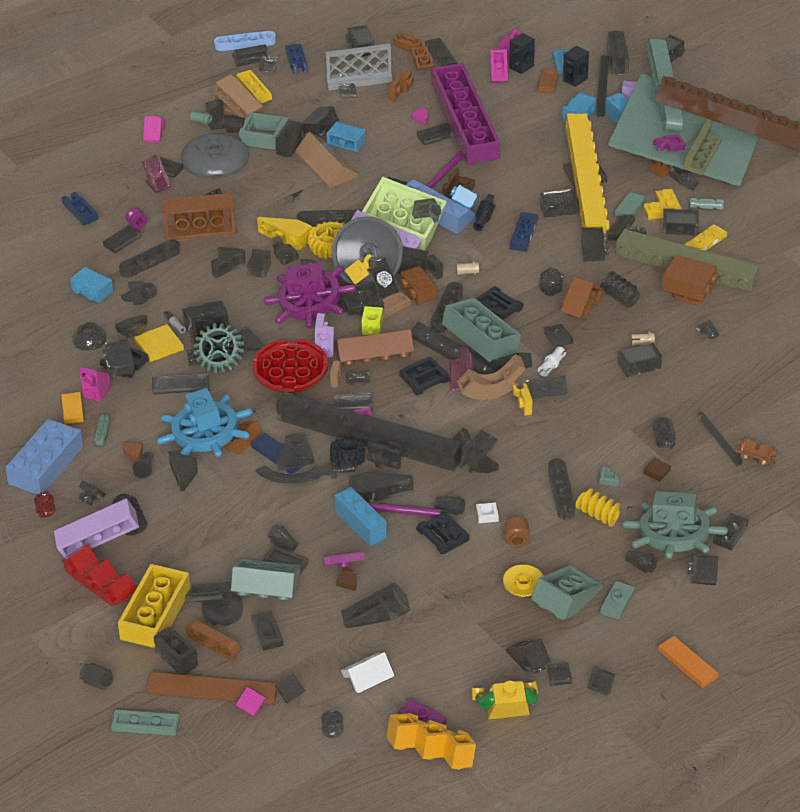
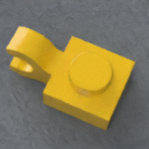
M523 383V389H518L516 385H513V394L518 397L519 408H522L525 416L532 415V398L527 384Z

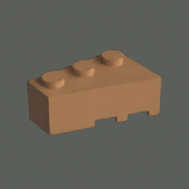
M231 74L216 82L212 105H218L222 107V111L232 113V117L243 124L251 112L262 114L263 105Z

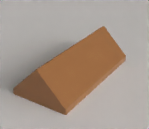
M311 132L306 135L295 150V154L328 188L358 178V174L324 139Z

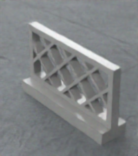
M390 44L325 52V78L328 90L393 81ZM381 50H387L383 57L378 55ZM365 52L371 53L367 59L362 57ZM349 54L355 55L351 61L346 59ZM337 56L339 59L332 63L329 57ZM374 57H377L379 61L375 65L370 63ZM358 59L363 61L359 67L354 65ZM342 61L347 63L343 69L338 67ZM383 62L387 64V68H378ZM366 65L372 67L367 71L362 70ZM350 67L356 69L352 73L346 72ZM334 69L339 71L337 75H330Z

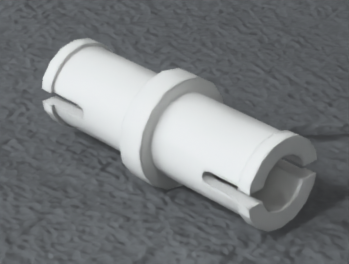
M557 347L552 354L547 355L545 362L539 366L538 372H540L541 376H548L553 369L558 367L561 359L566 356V352L562 354L565 351L562 347Z

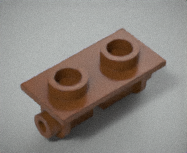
M747 438L739 440L738 446H740V450H734L740 453L739 457L748 460L751 457L758 458L757 463L769 466V463H776L771 460L772 457L776 458L778 453L775 447L764 444L760 445L758 451L756 450L758 442L748 440Z

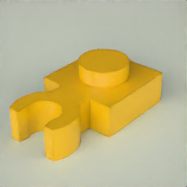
M372 254L367 255L364 262L358 259L345 270L355 285L371 274L368 270L369 268L378 266V262L374 264L369 263L370 258L373 257Z

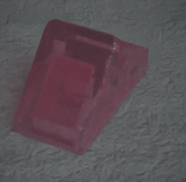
M159 155L142 162L148 177L145 182L155 193L172 188Z

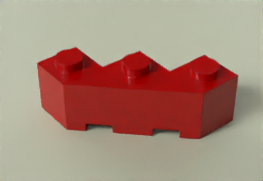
M89 545L78 548L62 560L64 569L69 575L110 606L122 603L134 594L137 589L128 573L118 575L108 559L102 561L97 559Z

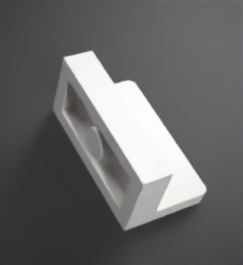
M385 652L375 653L341 670L344 678L351 679L356 693H360L394 676Z

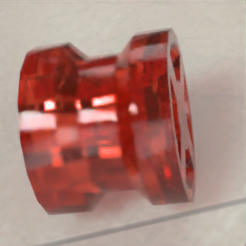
M48 492L39 493L35 496L36 514L44 518L52 516L56 511L54 496Z

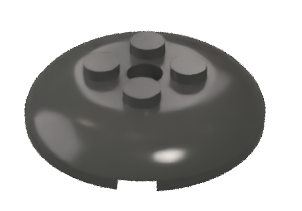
M209 133L191 140L184 147L181 160L183 167L195 176L212 178V176L222 175V177H227L244 168L249 159V152L246 145L235 136L225 133Z

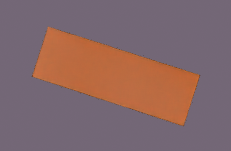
M675 636L658 646V651L700 687L704 688L718 678L719 673Z

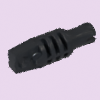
M488 194L485 200H481L473 225L476 231H482L485 223L490 220L496 204L493 203L494 195Z

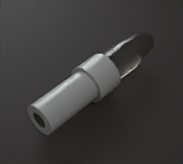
M165 311L164 316L169 323L180 333H184L186 328L180 323L179 319L170 312Z

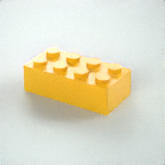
M150 564L118 621L120 640L159 649L191 591L189 573Z

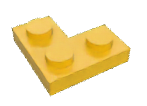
M673 189L655 191L657 202L643 204V210L648 220L682 215V208Z

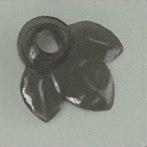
M141 281L128 282V287L131 291L121 295V298L126 302H133V305H141L147 302L148 299L156 296L157 289L152 283Z

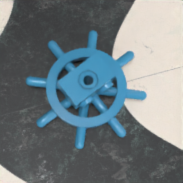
M207 388L185 395L187 403H184V409L176 416L166 414L161 416L163 422L172 424V433L159 437L157 443L162 445L175 441L183 448L179 454V458L182 460L186 459L190 452L213 451L216 457H221L222 451L220 448L228 444L234 437L249 438L247 431L238 430L237 420L251 416L253 412L251 409H245L235 413L227 405L230 400L229 395H224L219 402H216L212 399Z

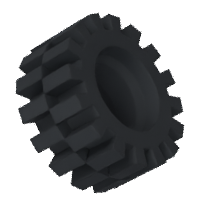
M343 437L341 440L335 439V441L330 443V461L335 463L336 466H347V468L351 467V465L354 467L357 464L361 465L362 462H365V443H362L361 440L358 441L357 438L351 439V437H348V439Z

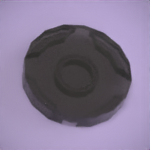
M214 592L208 595L202 603V615L212 625L222 624V626H228L238 621L242 616L243 601L234 592Z

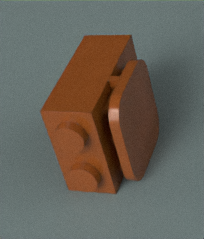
M676 255L663 275L662 290L672 292L673 297L677 300L694 305L701 304L706 296L710 295L713 284L716 285L719 275L716 274L717 266Z

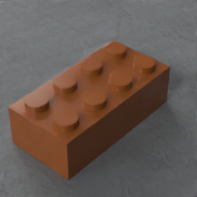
M232 193L162 200L166 240L236 233Z

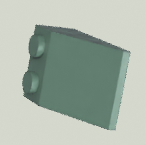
M569 565L540 577L531 599L539 607L554 613L555 617L566 620L575 616L603 589L604 585Z

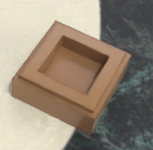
M334 360L330 371L331 387H338L341 378V362Z

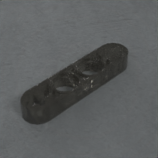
M357 210L301 211L296 217L297 220L307 223L312 227H316L317 224H323V221L326 223L338 221V223L344 222L346 224L351 221Z
M168 240L123 261L119 265L120 275L130 278L180 254V243L177 240Z
M451 282L447 285L431 318V331L440 334L447 330L442 323L439 324V321H443L444 314L440 313L445 312L446 305L461 300L463 296V286L461 283Z
M552 459L548 463V475L556 512L559 518L569 520L575 516V502L566 463L561 459ZM563 480L565 483L558 484L555 481ZM566 494L568 497L561 498L558 495Z

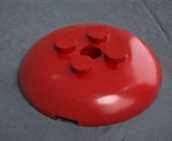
M281 339L271 342L262 347L253 359V373L256 379L266 388L280 393H297L308 390L324 378L328 369V359L325 352L318 345L303 339H297V341Z

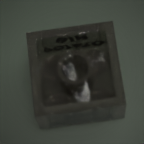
M222 301L186 308L190 340L193 347L195 343H200L196 340V337H203L200 331L207 332L206 326L213 329V324L215 323L217 328H219L220 324L223 323L225 329L229 325L227 309ZM216 335V336H213L212 338L215 339V340H220L221 338L226 337V336H225V335ZM207 342L205 348L211 347V345Z

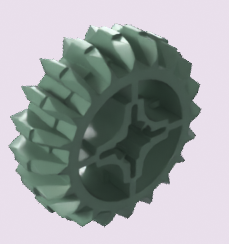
M215 323L213 324V329L206 326V333L202 330L200 331L203 337H196V340L200 343L194 344V348L198 349L194 351V354L198 356L196 358L197 362H202V368L207 366L208 372L214 367L215 374L218 373L220 368L222 373H225L226 367L232 371L231 364L238 366L235 360H242V356L238 353H244V349L239 348L244 346V342L239 341L242 338L241 335H236V329L231 331L230 325L224 329L223 323L220 324L219 328H217ZM216 335H225V336H226V337L221 338L220 340H215V339L212 338L213 336H216ZM233 340L234 349L232 354L230 355L227 351V347L229 346V342ZM208 342L211 345V350L208 352L209 355L206 357L204 349L206 343ZM215 345L222 347L224 353L220 350H216ZM218 357H224L226 359L222 362L212 361L213 359L215 360Z

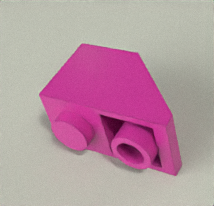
M81 367L79 370L83 397L101 402L111 388L109 373Z

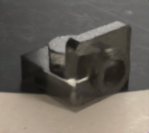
M434 198L414 201L412 211L414 219L431 217L434 223L438 222L439 215H441V207Z

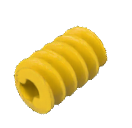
M590 488L587 492H582L576 501V508L613 527L619 518L621 504L617 502L613 506L614 500L609 499L607 501L606 495L600 498V492H596L593 495V488Z

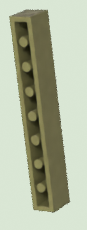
M627 229L623 230L617 240L616 255L667 269L676 255L717 266L716 274L719 275L717 283L752 292L759 280L760 265Z

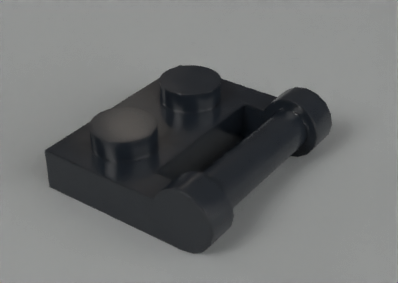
M497 286L492 287L476 298V300L502 320L514 312H520L524 305L521 301L514 300L501 292V289Z
M432 357L399 370V376L412 388L416 396L422 394L428 388L440 383L449 382L450 380L448 373ZM434 375H438L437 377H434V378H432V379H430V380H428V381H425V382L419 384V382H421V381H423V380H425V379H428V378H430V377H432V376H434Z
M446 512L427 522L422 521L416 527V530L421 535L424 534L441 554H446L469 541V534ZM431 530H434L444 541L439 539Z

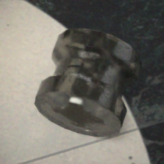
M329 710L322 715L323 734L328 738L339 737L344 731L343 715L336 710Z

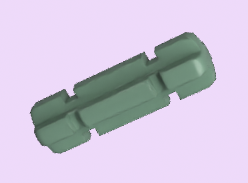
M690 198L689 206L696 209L699 207V209L713 210V208H716V210H723L724 200L717 199V201H714V199L700 198V200H697V198Z
M108 415L99 416L94 437V444L96 446H103L105 444L110 422Z

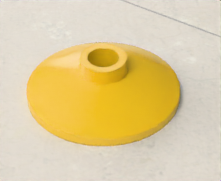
M516 565L505 572L503 585L513 595L521 597L532 596L540 577H543V574L533 566Z

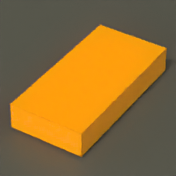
M81 393L61 394L64 424L84 422Z

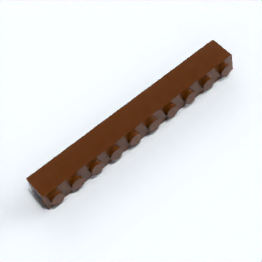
M663 76L655 101L800 151V121H793L786 116L773 114L769 110H761L754 105L741 103L737 99H729L722 94L709 92L705 88H698L690 83L677 81L673 77Z

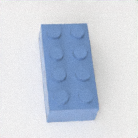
M47 419L5 467L8 484L42 496L84 447L81 430Z

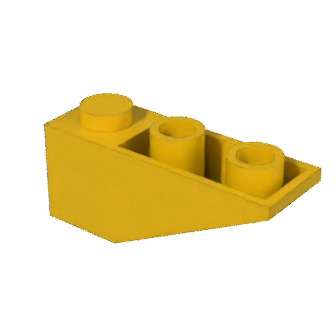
M257 218L259 233L299 251L308 244L309 231L312 230L311 225L296 219Z

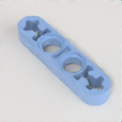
M273 31L220 36L214 39V46L218 51L270 46L276 43V34Z

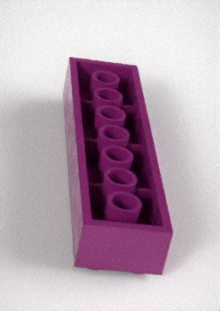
M464 64L431 68V85L466 163L475 164L500 159V141Z

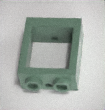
M251 112L248 118L245 119L243 128H240L239 138H241V141L246 146L280 151L290 132L289 118ZM254 129L274 131L275 133L273 135L253 131Z

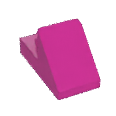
M507 49L490 50L491 83H508Z
M145 116L143 142L160 143L166 124L164 117Z

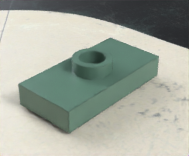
M615 581L600 609V614L620 620L635 592V587Z

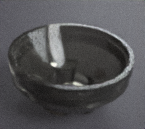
M147 316L131 317L118 322L114 327L119 334L126 336V338L141 335L148 323Z
M92 322L80 325L73 333V344L78 349L85 351L102 347L107 339L105 330ZM93 329V330L90 331V332H85V331H84V330Z

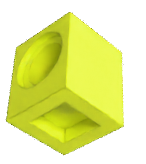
M365 306L362 316V335L381 334L383 308Z

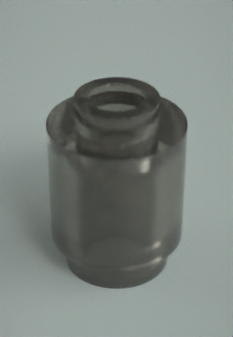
M90 663L85 664L80 671V679L85 684L105 690L113 682L112 671L105 667Z

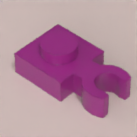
M679 134L665 135L663 139L654 138L653 145H657V151H663L664 149H668V151L685 150L686 143Z

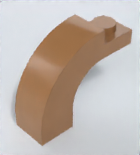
M515 354L497 372L479 374L468 369L459 378L457 383L461 393L467 397L478 400L498 398L511 392L513 385H516V387L519 385L517 378L526 368L522 358Z

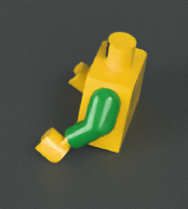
M506 681L505 683L493 684L486 694L484 687L472 688V700H476L481 708L487 709L488 719L530 715L528 704L532 705L537 702V682Z

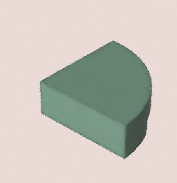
M602 466L599 484L619 487V476L612 472L609 467Z

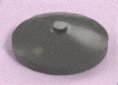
M366 216L349 221L337 233L332 247V258L335 268L342 266L344 269L339 275L350 285L353 284L357 288L362 289L381 287L376 280V275L380 271H387L394 278L402 266L404 257L403 243L396 229L385 220L377 217ZM372 254L373 257L370 258L369 263L374 264L378 262V266L369 268L368 270L371 274L355 285L345 270L358 259L364 262L365 257Z

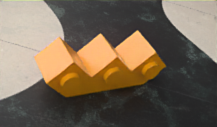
M411 713L390 715L386 738L394 749L404 750L415 747L423 759L431 760L443 757L451 769L460 770L472 767L476 743L467 732L458 730L455 733L446 730L447 725L432 720L426 723L418 720V716Z

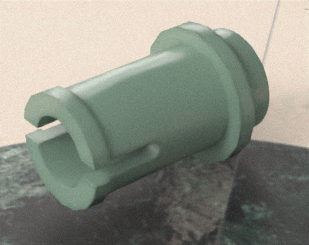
M192 111L190 120L207 126L212 123V115L208 112Z

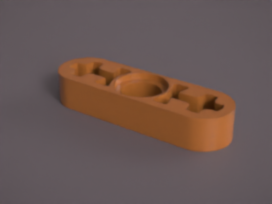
M193 620L186 627V633L192 640L229 660H232L240 652L239 645L233 639L197 620Z

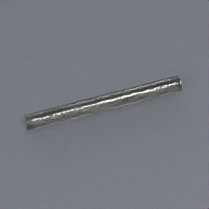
M699 412L697 414L698 419L735 465H741L743 462L704 412Z

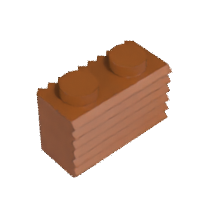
M419 265L401 272L400 286L408 292L409 298L415 300L417 305L437 298V286Z

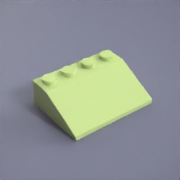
M382 177L362 212L383 219L399 229L422 238L419 250L425 252L447 201Z

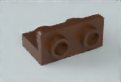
M455 168L453 173H450L447 183H444L442 193H444V196L452 199L453 196L450 194L454 186L462 185L469 190H473L475 180L459 176V168Z

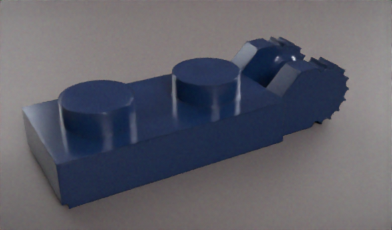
M292 44L285 46L293 73L298 74V68H302L304 73H308L302 45Z
M76 192L71 193L72 200L67 196L61 198L63 205L83 226L99 219L98 213Z

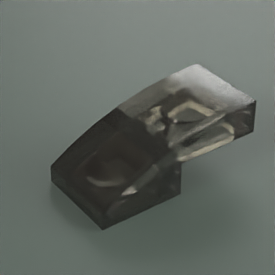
M215 115L209 123V127L211 130L225 128L227 133L239 132L240 128H243L245 118L233 115Z

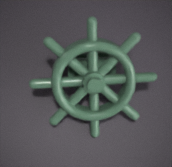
M656 491L653 507L646 502L641 504V508L645 513L640 521L625 520L622 523L624 528L640 529L642 538L632 542L633 548L637 549L648 544L655 549L665 551V558L671 559L674 552H684L695 548L703 553H708L710 548L704 542L709 537V534L726 535L728 533L726 527L710 526L708 517L715 515L717 509L715 507L704 511L698 509L697 494Z

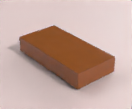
M542 69L538 92H555L559 70Z

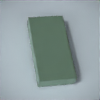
M629 192L615 210V216L631 220L645 203L646 197Z

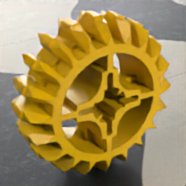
M323 221V224H317L316 227H312L308 235L310 251L314 255H318L319 258L325 257L326 260L332 258L333 242L339 230L345 225L344 222L330 221L326 223Z

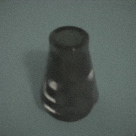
M143 453L134 463L133 473L137 478L144 479L151 475L154 459L151 453Z
M460 496L436 497L434 507L455 516L458 514L462 515L465 510V500Z
M275 525L268 533L271 543L290 552H293L298 546V542L294 540L283 526Z
M629 550L626 554V562L631 563L644 573H652L657 566V558L651 553Z

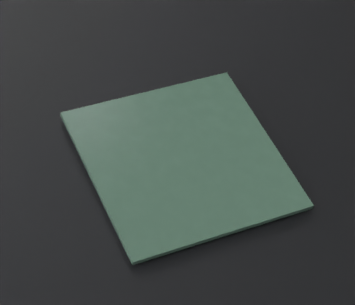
M641 73L608 146L683 169L686 156L707 120L713 122L710 132L723 136L703 175L715 180L728 182L731 185L740 186L759 136L681 110L683 116L682 130H663L658 102L655 101L656 92L653 78ZM679 134L686 143L685 150L668 151V149L657 151V145H653L654 138L663 139L665 135Z

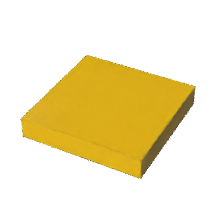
M168 324L134 336L135 343L143 353L148 354L150 362L184 350L182 342Z

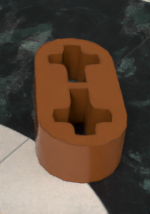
M397 33L394 35V46L411 51V48L422 47V40L408 34Z

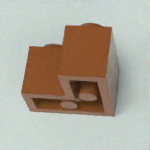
M573 277V280L568 284L567 296L562 300L561 311L586 321L592 304L599 305L604 289L591 282Z

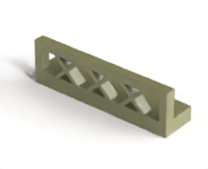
M706 120L686 156L684 170L703 176L723 136L710 132L713 122Z

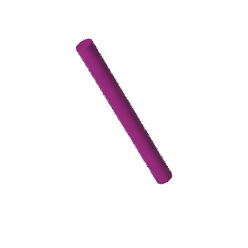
M367 502L375 511L433 517L441 514V509Z

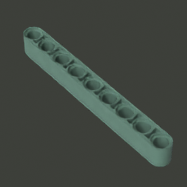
M649 38L647 41V54L657 94L663 76L674 78L666 40ZM658 102L663 130L681 131L683 127L681 109Z

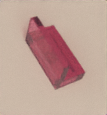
M466 346L459 347V358L450 361L451 391L460 389L457 383L459 378L468 369L473 370V358Z

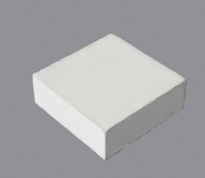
M496 502L476 504L479 523L499 522Z

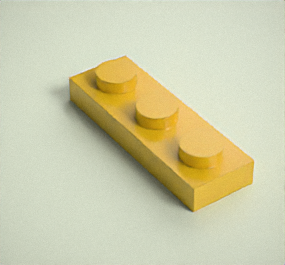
M252 70L236 74V79L246 90H249L261 103L272 100L271 92Z

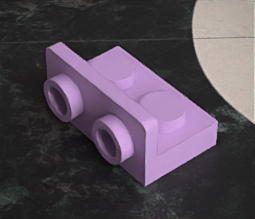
M317 313L315 344L325 352L327 357H333L334 327L328 326V322L325 321V314Z

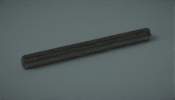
M608 55L600 56L596 110L598 117L605 116Z

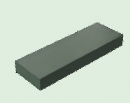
M115 710L111 729L116 732L176 736L180 714Z

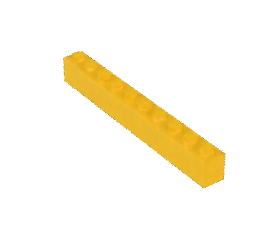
M567 114L565 128L584 238H605L606 230H609V220H606L607 209L604 208L605 197H602L603 186H600L601 175H598L597 153H594L595 142H592L593 131H590L591 120H588L587 114Z

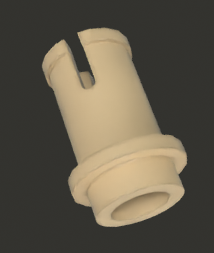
M479 262L457 263L458 275L473 273L476 275V273H479Z
M654 333L632 334V339H639L632 340V346L649 345L650 347L655 344Z

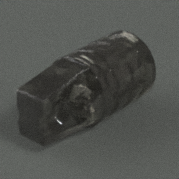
M676 166L671 167L669 175L679 184L692 191L699 184L691 172Z

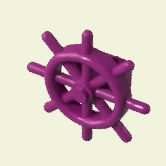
M308 262L305 265L286 267V277L282 275L276 277L277 281L282 283L278 296L265 297L263 302L265 304L280 303L283 312L276 317V323L280 324L290 316L295 319L306 320V327L311 328L313 326V319L317 318V313L327 314L333 311L339 315L343 314V308L337 306L341 293L354 292L356 286L353 284L339 286L336 277L343 272L342 266H338L332 272H328L323 269L322 262ZM297 300V301L294 302L293 304H291V303L288 302V301Z

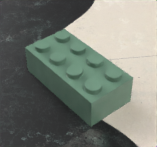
M474 297L446 305L442 325L487 361L491 362L517 354L521 334Z

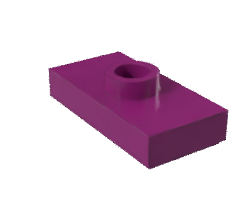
M364 552L326 556L323 557L322 561L323 566L338 564L339 568L351 566L350 562L365 560Z
M412 698L398 712V714L411 713L417 715L418 720L426 723L429 720L444 725L447 723L446 717Z

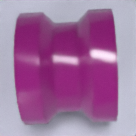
M131 208L126 214V220L134 229H141L147 223V217L139 208Z

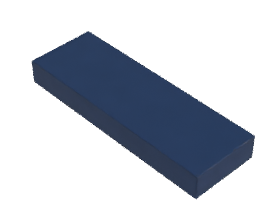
M266 433L251 442L253 449L291 475L306 465L305 459Z

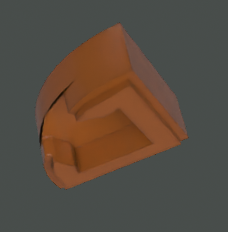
M123 442L124 453L131 460L140 462L143 450L142 443Z

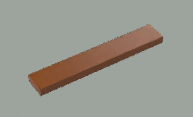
M151 672L146 689L147 693L238 701L245 689L249 687L266 698L263 704L274 705L278 684Z

